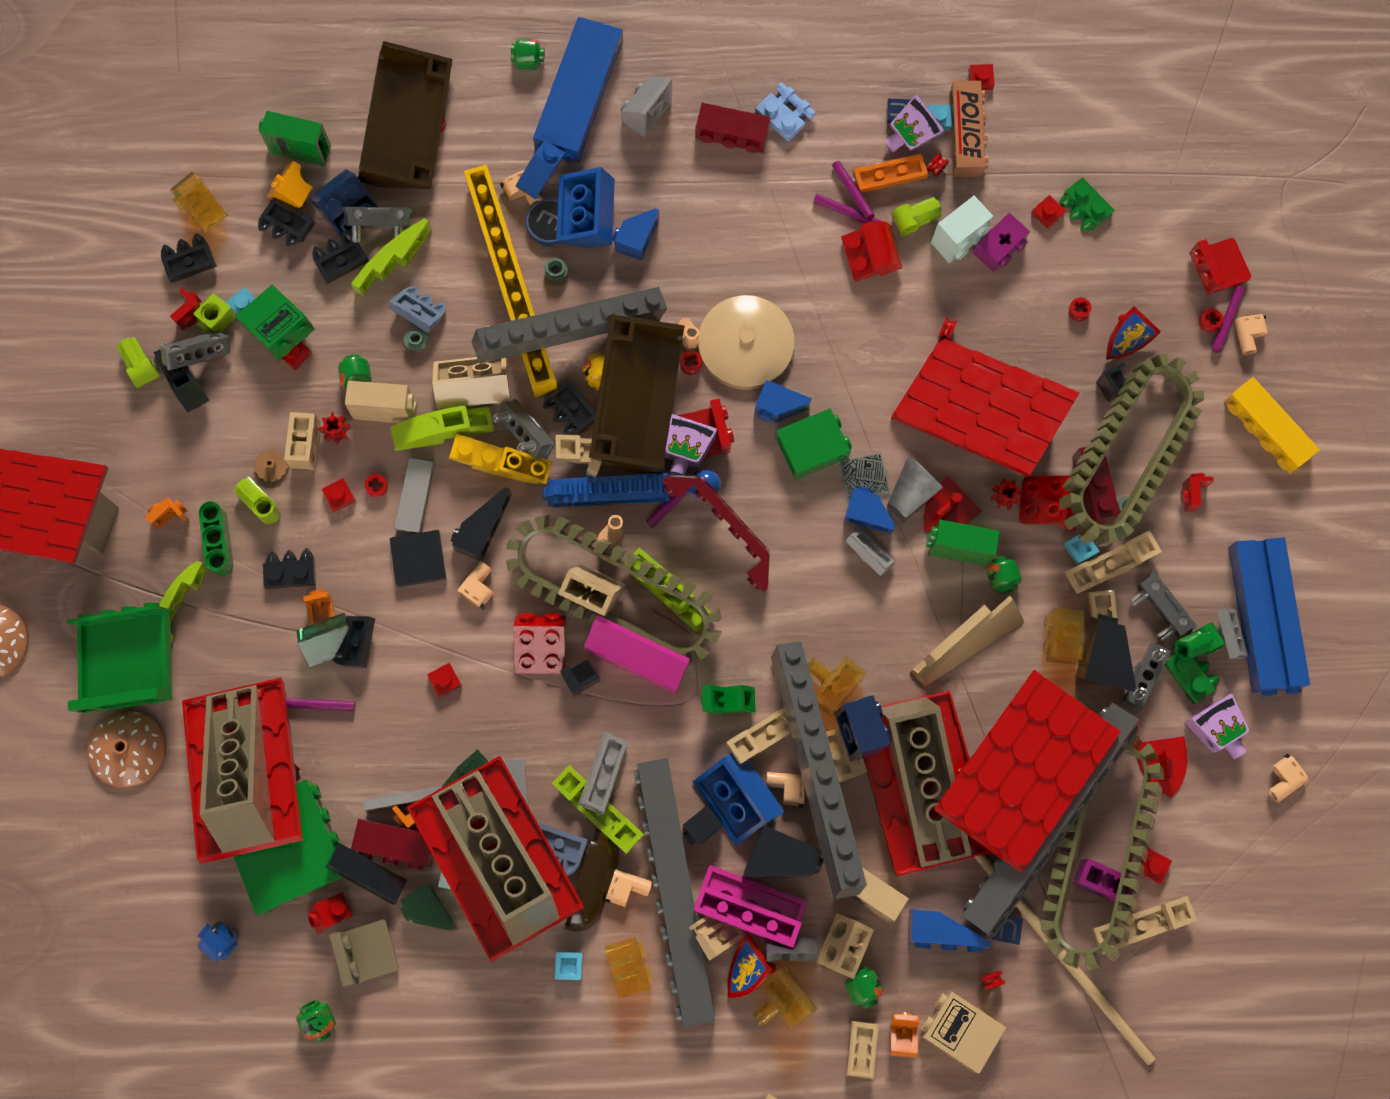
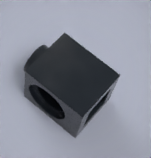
M706 805L683 824L682 827L685 831L682 835L691 846L696 843L699 847L723 827V824Z

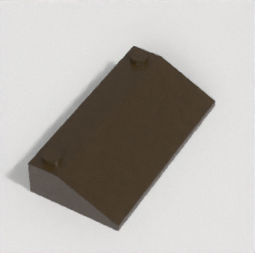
M383 41L377 63L357 175L361 183L377 187L431 189L453 59Z
M611 314L589 458L638 472L663 473L685 325Z

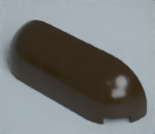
M599 829L595 831L594 839L591 841L575 889L584 909L567 918L564 929L569 931H585L598 922L606 903V896L614 872L619 863V847Z

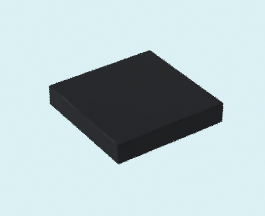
M439 530L389 538L397 588L447 579Z

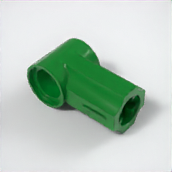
M1213 622L1197 629L1192 634L1177 640L1174 643V652L1178 658L1188 661L1201 654L1208 655L1226 644Z

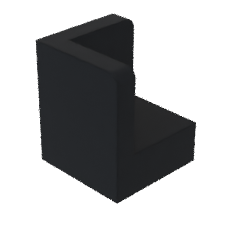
M1124 362L1103 372L1096 381L1108 402L1116 399L1120 389L1125 386L1124 382L1126 379L1122 374L1126 367Z
M588 660L571 669L568 666L560 671L574 697L600 682L598 674L595 673Z

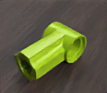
M934 197L910 206V204L902 205L891 213L901 236L909 235L918 230L920 226L937 220L943 215L941 205Z
M135 337L126 338L116 346L128 368L126 371L137 389L160 377L155 366L146 357L144 350Z
M250 477L242 479L236 484L233 492L264 524H274L278 521L281 515L279 507ZM271 506L268 513L262 514V510L265 507Z

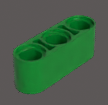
M207 501L200 506L198 513L204 561L207 568L215 575L226 576L233 569L227 514L216 502ZM218 510L217 516L212 520H208L209 513ZM216 534H221L220 540L215 544H211L212 537ZM219 558H224L223 565L215 568V561Z

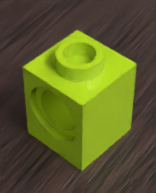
M214 293L194 312V316L199 321L196 325L206 334L218 330L223 332L236 318L233 309ZM218 314L216 319L209 320L211 315Z

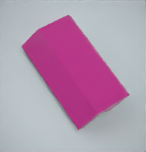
M596 615L584 646L585 651L674 694L677 693L680 687V681L690 661L689 658L599 615Z
M709 865L693 911L793 948L807 901Z

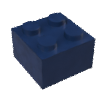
M873 695L844 703L834 713L850 762L879 754L890 745V731L886 725H883L881 719L883 714L879 701H875Z

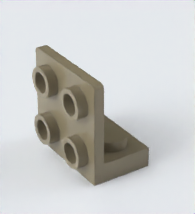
M382 919L345 932L339 931L329 935L343 987H350L399 970L386 920Z

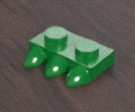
M1083 177L1070 186L1059 200V204L1063 208H1069L1074 205L1070 212V220H1078L1085 217L1081 223V231L1095 229L1115 211Z
M1175 654L1165 662L1164 666L1192 704L1197 703L1216 690L1220 676L1205 675L1209 668V662H1196V657L1184 661Z

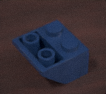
M347 169L309 197L322 217L340 237H342L344 231L352 234V226L344 225L343 207H378L356 174Z

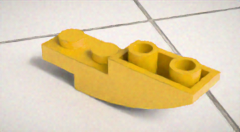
M459 434L455 436L449 459L472 466L471 469L539 485H546L553 462L544 458L534 459L528 453L506 446L505 448L497 447Z

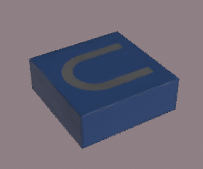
M888 98L887 124H890L911 99Z
M1009 916L992 940L1020 945L1023 919Z

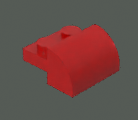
M874 221L861 225V229L841 236L855 282L877 274L883 276L903 268L892 229L888 222Z

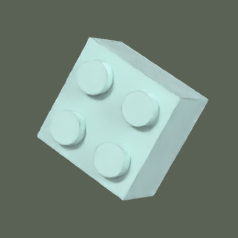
M973 196L938 223L931 244L949 264L955 259L959 261L969 252L968 249L973 245L976 246L990 230L993 215Z

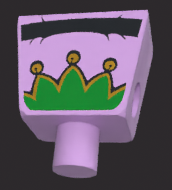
M915 95L890 123V127L895 133L885 143L892 152H895L903 144L911 152L943 134L944 129L918 95Z
M672 414L665 450V458L673 461L670 473L672 475H685L687 467L698 469L716 438L717 428Z
M1232 694L1223 697L1185 721L1186 725L1213 753L1226 747L1232 758L1236 759L1247 752L1239 738L1247 734L1249 728Z

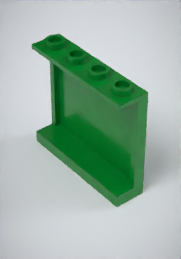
M150 602L144 603L141 608L126 606L122 607L121 611L118 612L102 610L99 612L100 615L79 614L78 618L67 620V624L77 626L78 699L68 701V711L85 714L172 700L170 609L160 607L159 603Z
M307 779L297 783L303 840L234 856L255 915L263 916L278 906L343 878L325 868L336 845L341 842L336 831L332 832L328 822H331V817L327 808H322L319 798H322V794L316 783L312 784Z

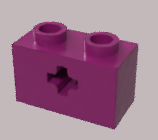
M1008 213L976 244L973 254L993 272L999 266L1004 268L1011 261V255L1015 251L1019 253L1028 244L1026 239L1030 231L1012 214Z
M1087 858L1081 860L1072 884L1115 903L1121 873ZM1127 889L1125 891L1126 895H1132L1133 893Z

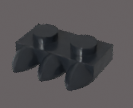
M273 197L259 218L258 228L259 231H263L273 226V239L287 234L286 246L289 247L299 241L303 243L316 223L314 219Z
M345 231L342 233L341 240L343 246L329 239L327 242L328 254L320 248H313L312 256L314 263L327 284L369 262L361 245L358 242L352 241L351 233Z
M195 233L192 240V248L185 240L179 239L176 248L177 253L170 246L163 245L161 260L171 283L217 267L209 244L200 234Z
M569 380L550 393L543 403V409L546 410L558 407L553 417L554 422L569 420L565 425L564 434L582 433L595 421L596 412Z
M305 548L299 560H297L295 554L289 549L280 562L276 553L271 551L265 563H263L264 588L268 590L316 585L315 559L312 552Z
M346 616L339 620L337 624L342 630L347 632L338 635L334 639L335 643L343 649L331 655V659L336 664L345 667L366 668L375 618L370 616Z

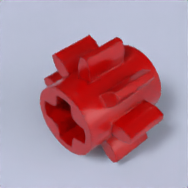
M331 412L330 417L321 418L324 423L323 427H319L318 430L320 433L325 434L323 438L326 442L332 439L338 445L339 441L343 438L348 439L346 431L350 430L351 427L345 423L346 418L344 415L338 418ZM332 427H335V428H338V427H339V429H338L337 431H336L335 429H332V430H331Z
M1003 478L1000 481V486L994 484L992 487L996 494L992 495L990 499L997 502L998 509L1003 506L1011 510L1013 507L1012 502L1015 504L1020 503L1021 499L1017 495L1022 492V489H1017L1015 480L1006 482ZM1005 491L1006 494H1010V498L1007 495H1002V492Z

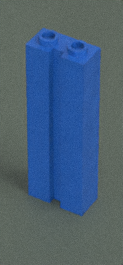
M578 16L533 136L535 149L538 150L544 140L565 152L563 160L580 161L623 43V29Z
M1285 537L1270 538L1262 541H1236L1228 547L1241 629L1248 652L1246 659L1252 693H1261L1262 697L1277 695V691L1286 690V694L1302 693V689L1310 685Z

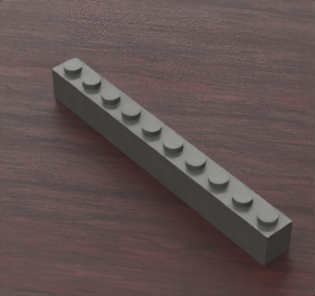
M801 641L777 644L771 660L833 898L857 896L864 890L867 883Z
M1114 703L1109 708L1105 707L1099 716L1109 722L1110 725L1112 724L1121 731L1031 861L1020 873L1001 858H998L994 864L995 870L991 876L985 877L979 885L980 891L977 896L971 898L966 903L963 917L991 938L995 937L1142 727L1138 718Z
M668 758L637 763L638 770L633 772L636 786L641 785L643 793L642 796H638L640 812L646 811L647 821L642 822L645 837H650L652 847L647 848L649 863L655 862L656 873H652L654 889L659 888L661 899H657L656 903L658 914L664 915L666 924L661 926L663 942L669 941L670 952L665 953L668 968H673L675 975L674 979H670L672 994H678L680 1005L675 1006L677 1022L683 1021L684 1027L714 1022L715 1016L703 950L695 938L697 937L694 929L690 930L689 928L697 922L696 912L693 911L695 905Z

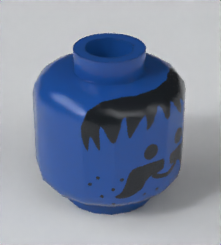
M221 921L215 922L212 926L207 923L197 935L201 939L198 943V949L213 961H219L220 959L225 961L238 945L236 942L237 934Z

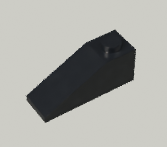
M161 350L153 352L173 393L187 413L209 401L190 365L167 370V367L162 363Z
M503 488L464 520L459 529L456 528L451 536L454 551L478 561H483L511 499L512 494L509 488Z

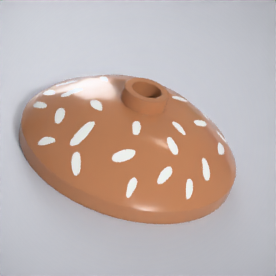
M0 605V677H3L16 669L24 659L28 649L29 634L23 619L15 611Z
M137 711L117 712L103 719L93 730L87 748L89 765L94 774L108 785L119 788L135 787L151 779L160 769L166 754V740L162 729L151 717ZM124 743V750L119 752L118 745Z

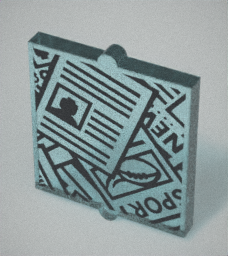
M881 453L839 461L842 474L841 483L845 486L848 500H850L853 488L858 489V487L869 488L873 490V494L877 495L890 492L886 476L888 471L885 470Z

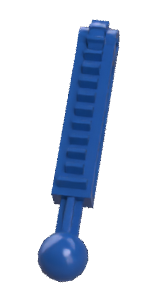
M702 470L694 475L704 477L718 494L720 493L722 483L715 472ZM668 473L551 479L547 481V487H543L544 501H548V506L552 508L670 501V495L662 487L665 484L662 479ZM694 485L685 493H693L695 497L700 499L694 492L697 489Z

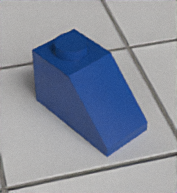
M544 140L515 187L536 199L557 170L565 152Z
M654 208L623 220L621 227L615 229L612 237L615 251L641 261L659 222V210Z
M766 380L756 402L754 414H757L758 418L766 422H771V420L779 422L807 411L812 398Z
M866 487L853 488L844 521L892 534L895 524L879 496L873 494V490Z

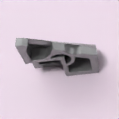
M908 457L887 505L904 523L920 510L925 503L939 493L943 487L912 457Z
M797 935L793 948L765 938L766 961H775V959L789 961L818 960L819 958L817 936Z

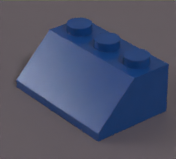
M602 167L559 175L556 242L585 248L612 245L615 178Z
M732 753L721 758L692 781L712 812L723 824L724 830L735 846L784 813L750 760L739 765Z

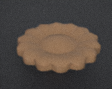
M271 449L261 452L260 456L256 457V462L254 463V472L258 474V478L272 483L276 480H281L289 468L284 460L285 455L279 453L278 450L272 451Z

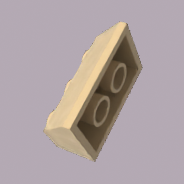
M477 357L434 362L432 385L436 408L447 409L464 405L474 408L481 404L492 403L500 405L510 401L507 357L479 364Z

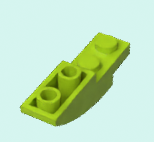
M464 405L416 416L395 424L390 429L394 448L397 451L444 444L445 439L455 438L456 434L471 436L492 433L494 426L489 406L466 409Z

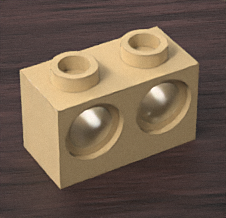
M290 412L284 460L290 468L315 470L320 433L318 428L321 424L315 414Z
M836 913L816 963L854 979L874 929Z

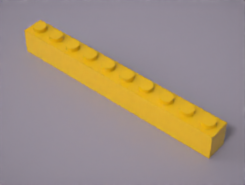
M487 164L465 170L467 186L509 319L513 321L535 316ZM546 348L521 354L534 398L550 394L556 390L557 383Z

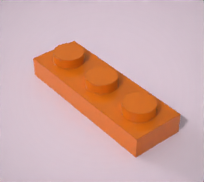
M922 153L855 168L853 169V176L856 186L862 194L927 179L928 172Z

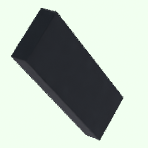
M341 843L336 845L325 866L328 870L392 905L397 903L407 882L401 876Z

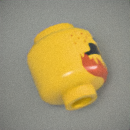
M600 352L589 355L587 357L588 360L582 367L588 385L596 388V390L600 389L605 355H602Z

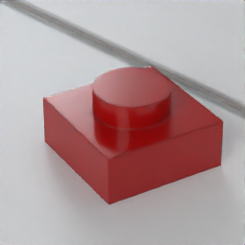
M993 64L969 66V81H981V90L994 89Z
M1048 195L1032 210L1031 214L1049 229L1065 214L1066 210L1054 198Z
M300 342L281 359L296 371L312 352Z
M344 478L321 489L333 512L356 501Z
M450 662L427 674L439 698L462 686Z
M1148 848L1146 862L1140 861L1144 866L1143 876L1157 884H1162L1172 860Z

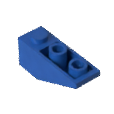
M909 910L908 942H914L915 948L931 949V944H941V950L957 951V946H967V952L983 953V948H991L990 941L939 911Z

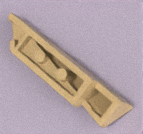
M1009 596L992 612L983 605L911 671V674L921 685L927 686L1022 625L1024 619L1014 600Z

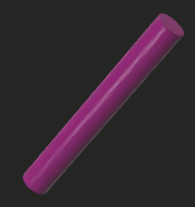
M834 162L832 164L833 169L866 220L873 219L875 214L841 162Z
M818 193L813 201L864 224L882 221L875 217L867 221L862 212Z
M1241 286L1235 287L1224 315L1223 323L1211 348L1214 352L1220 353L1245 291Z
M687 494L682 495L679 499L676 495L674 497L670 496V501L664 502L646 520V523L653 528Z
M287 698L288 708L355 711L356 706L355 701Z

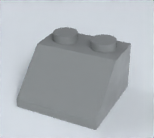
M649 76L644 83H639L635 89V95L631 100H626L621 108L622 123L646 137L672 103V79L669 77Z

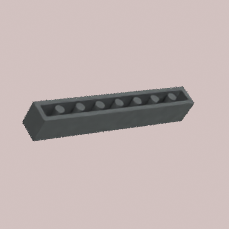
M655 287L478 328L471 342L479 364L606 334L609 332L611 314L660 321L667 310V306L660 288Z

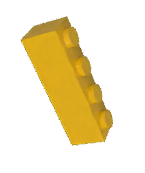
M1254 377L1249 379L1224 401L1227 404L1228 410L1233 415L1239 417L1244 423L1245 429L1259 439L1263 449L1270 452L1277 459L1278 465L1283 470L1288 471L1289 474L1298 469L1320 450Z

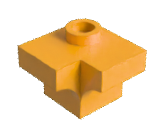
M295 161L288 163L281 175L277 174L270 185L271 189L266 197L271 200L274 197L294 209L302 207L312 186L302 179L300 174L301 165Z

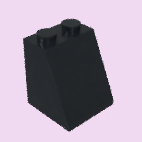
M1099 614L1098 618L1090 617L1076 676L1092 682L1135 692L1136 683L1125 626L1118 624L1119 619Z
M764 825L742 877L746 879L809 878L813 874L820 872L824 862L823 857H821L822 852L819 848Z

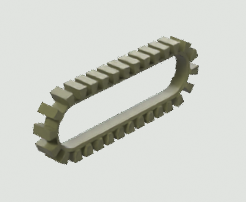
M1159 354L1152 359L1148 358L1132 370L1133 374L1127 377L1124 382L1125 386L1120 389L1117 394L1118 397L1114 399L1110 406L1111 409L1105 414V420L1099 424L1096 429L1098 431L1092 436L1090 440L1092 443L1086 446L1083 451L1084 455L1076 463L1078 466L1073 468L1069 477L1071 478L1064 483L1062 489L1070 493L1059 499L1060 509L1072 508L1074 514L1072 517L1064 520V523L1069 530L1080 524L1084 529L1078 539L1087 544L1097 539V546H1107L1129 536L1134 531L1132 526L1140 522L1143 516L1141 513L1145 512L1150 504L1148 501L1153 499L1157 492L1155 489L1159 488L1163 481L1161 478L1166 476L1170 469L1167 466L1174 462L1175 454L1183 446L1181 443L1186 440L1189 435L1188 431L1196 423L1194 420L1201 414L1202 410L1195 407V405L1204 401V390L1192 392L1191 384L1200 380L1195 371L1184 376L1180 371L1186 362L1179 357L1168 363V354ZM1151 376H1164L1170 379L1177 387L1181 399L1180 408L1112 526L1100 525L1088 516L1084 508V491Z
M550 515L535 517L537 530L533 529L529 520L523 522L516 530L525 538L522 541L516 537L508 540L506 549L518 551V558L506 561L508 571L520 566L525 574L515 583L522 589L528 587L531 581L538 583L531 592V594L538 598L545 595L547 588L552 590L544 600L552 605L559 603L561 595L558 593L561 587L535 574L530 569L526 560L527 544L533 536L542 532L555 534L693 605L702 616L704 629L697 643L689 647H677L610 612L603 616L592 611L594 613L587 621L591 625H593L596 615L604 617L689 658V665L692 663L691 651L695 650L700 660L712 651L703 643L705 639L714 644L719 641L722 631L710 629V622H719L722 619L720 608L708 613L703 606L713 598L709 593L704 591L698 600L690 597L697 588L696 585L690 582L684 584L682 592L677 590L676 588L683 579L676 575L670 577L668 585L663 583V579L669 572L661 567L655 570L654 578L647 575L655 564L645 560L641 562L640 569L638 570L634 566L641 557L633 553L627 555L625 563L620 561L627 551L620 546L614 547L611 556L608 555L606 552L613 543L603 538L599 540L597 548L593 547V543L599 536L590 531L584 534L583 541L579 540L578 538L585 528L574 524L570 526L568 534L564 531L571 521L563 517L556 519L554 527H549ZM565 598L558 608L568 613L573 610L574 603L576 602ZM579 604L573 616L582 620L587 617L588 610L590 609Z
M1135 735L1124 753L1134 755L1143 763L1144 778L1108 934L1102 943L1092 949L1081 950L1071 947L1067 944L1062 934L1063 916L1091 800L1077 818V826L1073 824L1066 834L1067 837H1074L1073 841L1063 838L1058 845L1063 852H1070V856L1068 857L1058 852L1056 854L1054 863L1059 868H1066V872L1064 873L1055 868L1052 870L1051 879L1055 884L1063 885L1062 889L1049 884L1047 895L1053 900H1059L1056 905L1045 900L1043 911L1047 915L1055 916L1054 921L1041 920V931L1045 935L1056 933L1057 938L1047 942L1046 945L1056 956L1067 948L1068 952L1062 961L1078 969L1080 956L1086 957V967L1089 970L1101 969L1097 955L1105 952L1107 957L1114 962L1121 955L1116 949L1111 947L1114 939L1116 938L1128 943L1130 932L1126 928L1117 926L1118 922L1130 927L1132 925L1134 916L1130 911H1121L1123 905L1135 911L1137 899L1134 895H1126L1125 891L1127 889L1139 894L1141 883L1137 878H1129V874L1142 878L1144 866L1141 862H1132L1134 857L1146 862L1147 849L1144 846H1136V843L1140 842L1150 846L1152 836L1148 830H1140V825L1153 830L1154 817L1152 814H1143V812L1146 810L1157 814L1158 802L1155 798H1147V795L1160 799L1162 787L1159 782L1150 781L1151 779L1164 780V770L1160 763L1149 766L1147 764L1159 758L1148 743L1140 752L1137 751L1142 744L1137 735Z

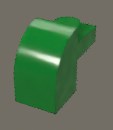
M711 684L702 685L701 704L703 711L708 712V715L715 716L756 713L755 688L745 685L729 687Z

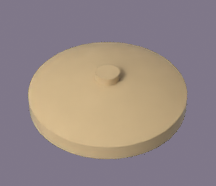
M736 296L720 302L708 312L699 329L698 351L704 367L713 378L731 388L753 390L762 388L766 380L770 382L776 381L786 371L793 356L795 339L789 319L779 307L760 297Z

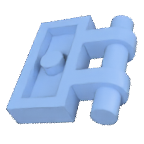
M781 82L776 87L781 96L777 98L770 93L755 107V113L771 117L770 126L789 142L805 126V122L801 117L805 115L811 120L816 112L810 107V103L806 100H801L795 94L794 89L786 87ZM788 102L797 108L794 112L786 106Z

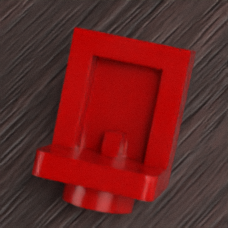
M181 288L179 292L186 302L173 312L170 317L184 331L196 323L197 319L194 316V312L200 307L199 304L202 301L193 291L188 293L184 288Z
M1195 473L1191 474L1182 483L1183 489L1180 493V500L1184 504L1185 512H1195L1202 505L1200 488H1206L1214 482L1213 476Z
M343 892L315 903L307 910L308 922L316 930L317 934L353 916Z

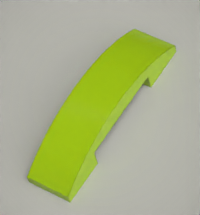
M196 561L185 569L174 580L163 596L160 607L170 609V623L188 587L198 591L208 571V568L202 562ZM171 634V643H172V641H173V639H174V637H175V636L172 635V634Z
M570 765L551 783L626 854L644 836L634 824L609 802L604 814H598L578 805L586 780Z

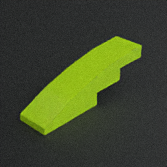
M425 218L386 244L364 266L351 283L355 293L364 297L376 278L385 283L397 264L406 268L432 231L429 221Z
M638 548L633 553L641 557L634 568L639 570L641 562L645 560L655 564L647 575L654 578L655 570L659 567L663 568L642 549ZM668 573L662 582L668 585L672 574ZM632 575L646 590L698 636L703 632L704 623L702 616L693 605ZM679 584L676 589L682 592L683 586Z

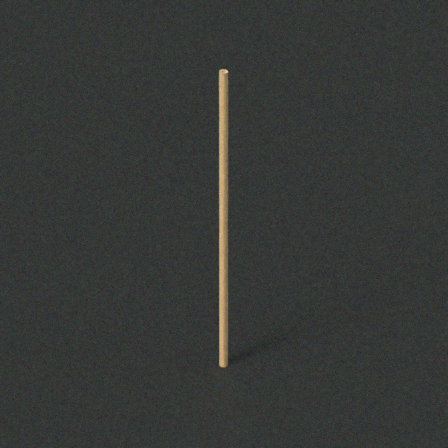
M984 854L974 857L987 874L991 876L995 868L987 856ZM1021 898L1016 905L1017 910L1045 943L1055 939L1052 934L1045 935L1041 931V921ZM1063 950L1057 956L1058 959L1147 1065L1153 1063L1156 1058L1078 966V969L1062 961L1067 953Z

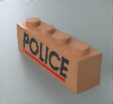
M953 81L949 92L952 121L953 178H981L984 169L988 168L989 163L988 154L984 152V147H987L988 141L987 133L983 131L987 118L986 111L982 110V104H985V90H981V81Z

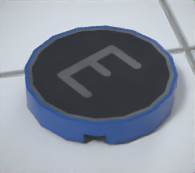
M543 199L535 203L528 210L526 227L531 238L539 244L552 246L558 243L556 242L558 200Z

